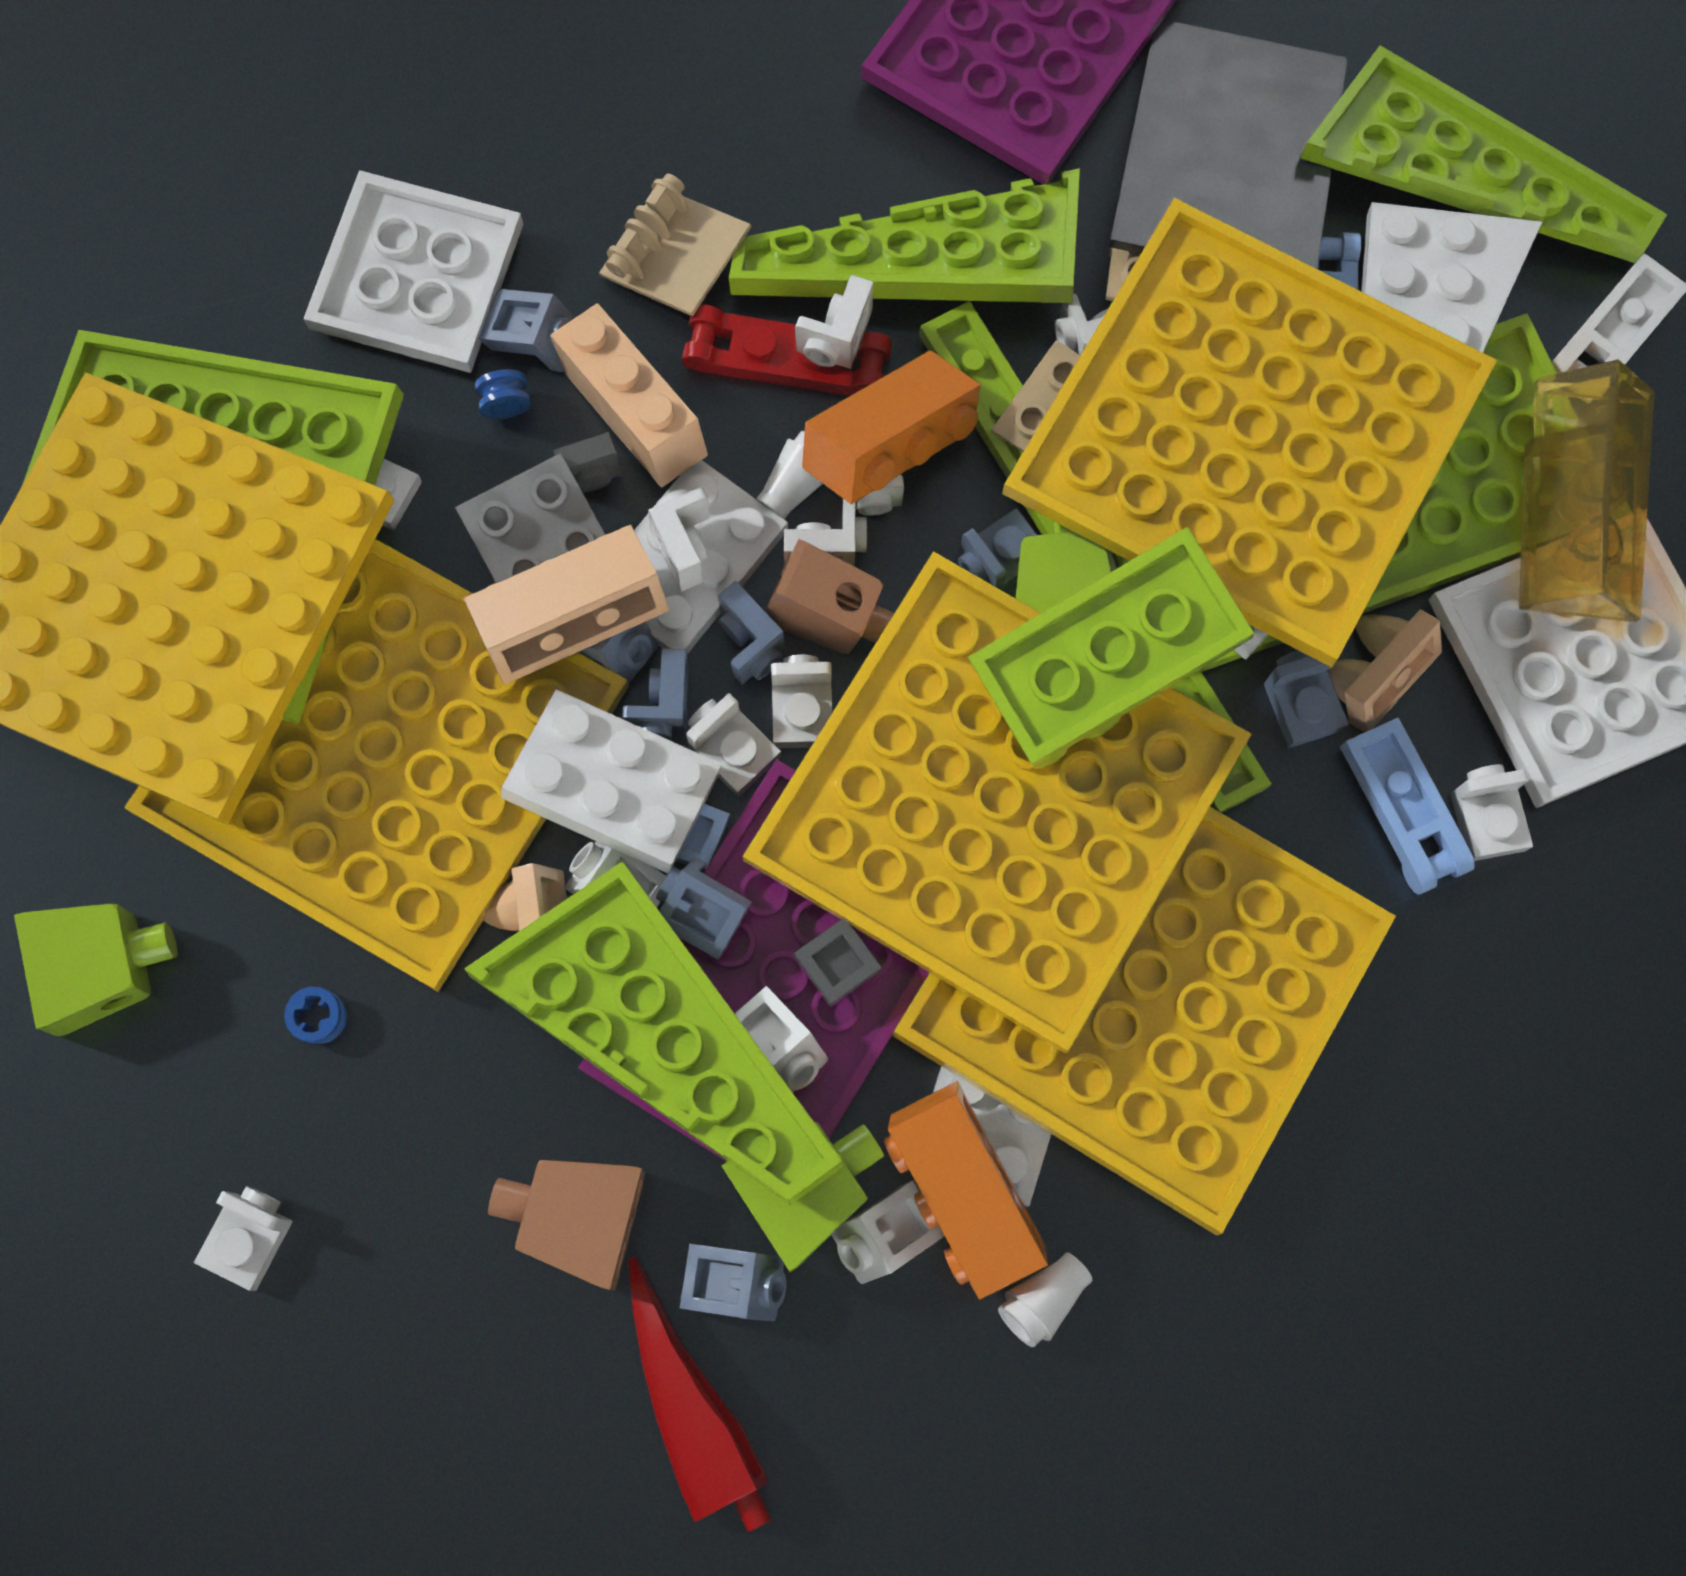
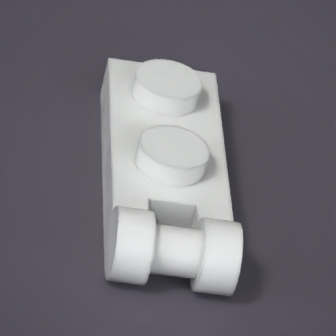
M1644 253L1552 361L1559 378L1563 377L1580 390L1577 396L1591 405L1684 295L1686 283ZM1584 351L1602 364L1596 372L1578 360V357Z

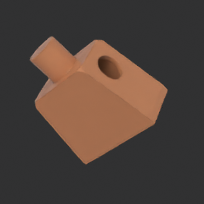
M798 539L784 565L765 608V612L784 632L842 654H849L861 637L876 643L894 615V612L876 605L883 588V583L879 579L801 539Z
M539 1160L532 1185L503 1178L496 1180L489 1201L488 1215L521 1223L515 1244L516 1250L600 1288L616 1290L646 1171L642 1168L625 1165Z

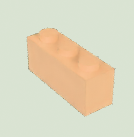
M598 303L550 335L566 376L661 488L708 456L698 418Z
M631 524L610 534L603 535L558 557L546 560L540 565L499 583L492 584L464 598L504 685L670 611L658 575Z

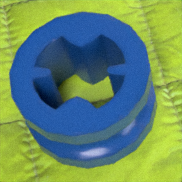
M502 369L489 372L478 378L475 382V389L477 395L482 398L479 402L481 415L491 419H507L526 412L531 406L529 394L524 391L527 387L525 374L517 370Z
M310 986L300 989L291 996L285 1007L284 1019L287 1029L294 1037L312 1044H324L334 1040L341 1034L346 1025L347 1010L345 1003L337 994L321 987ZM321 999L318 1005L329 1009L330 1015L329 1018L320 1020L318 1025L319 1031L312 1033L310 1031L313 1025L302 1023V1013L312 1010L313 1000Z

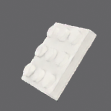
M359 170L303 318L308 329L471 373L482 343L479 336L497 292L502 287L523 227L521 213Z

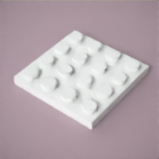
M1642 507L1437 591L1428 600L1438 620H1440L1448 640L1515 769H1525L1528 782L1524 786L1536 808L1686 745V588Z

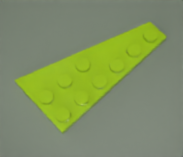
M1381 45L1307 141L1299 157L1303 160L1479 215L1541 221L1542 224L1537 233L1636 263L1647 249L1668 215Z
M1080 168L1061 172V181L1048 183V185L1034 186L1032 179L1029 178L1011 182V191L984 196L976 190L893 206L890 207V216L862 221L861 215L858 213L839 217L840 226L811 232L809 228L799 225L746 236L733 254L729 274L731 295L833 297L836 293L843 296L850 276L853 275L873 281V299L1073 303Z
M623 861L464 968L472 979L791 1206L844 1167L839 1155Z

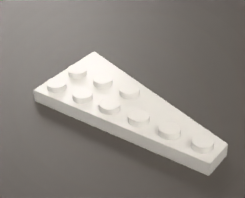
M1372 202L1366 220L1361 292L1483 353L1542 222Z

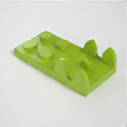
M1186 527L968 656L1031 765L1034 769H1040L1058 761L1067 753V749L1076 742L1087 737L1092 739L1101 736L1116 725L1122 715L1252 640L1255 633L1191 531Z

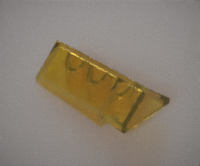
M1619 359L1538 378L1534 383L1533 437L1525 445L1519 588L1520 610L1635 623L1641 619L1655 391Z

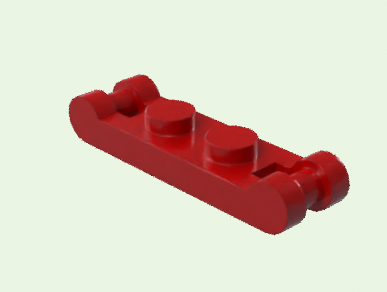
M700 305L695 314L690 316L689 327L693 330L691 341L685 343L681 362L685 367L698 372L851 396L885 376L882 373L883 363L890 359L893 342L891 338L884 334L865 332L854 360L861 361L859 369L855 371L844 370L843 366L837 364L825 367L809 361L796 350V324L728 314L714 306ZM715 337L731 340L729 351L715 348L713 346Z

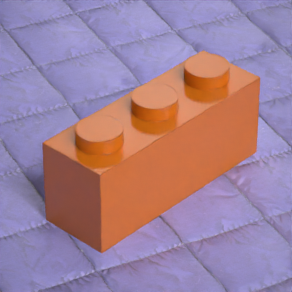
M930 350L806 421L802 468L852 505L871 492L883 489L891 480L912 467L922 465L932 455L956 440L960 441L966 438L974 430L978 420L977 406L981 384Z
M958 1081L890 1115L888 1126L890 1136L884 1138L888 1154L900 1173L910 1170L920 1189V1192L914 1194L916 1205L930 1229L940 1226L950 1245L949 1248L944 1250L945 1258L960 1285L970 1282L980 1300L1048 1266L1046 1245Z

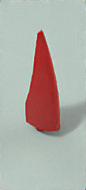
M634 1256L628 1260L633 1316L642 1367L655 1418L682 1496L688 1505L694 1522L734 1502L747 1531L750 1532L772 1520L757 1490L769 1483L767 1476L742 1424L721 1400L682 1343L637 1256Z

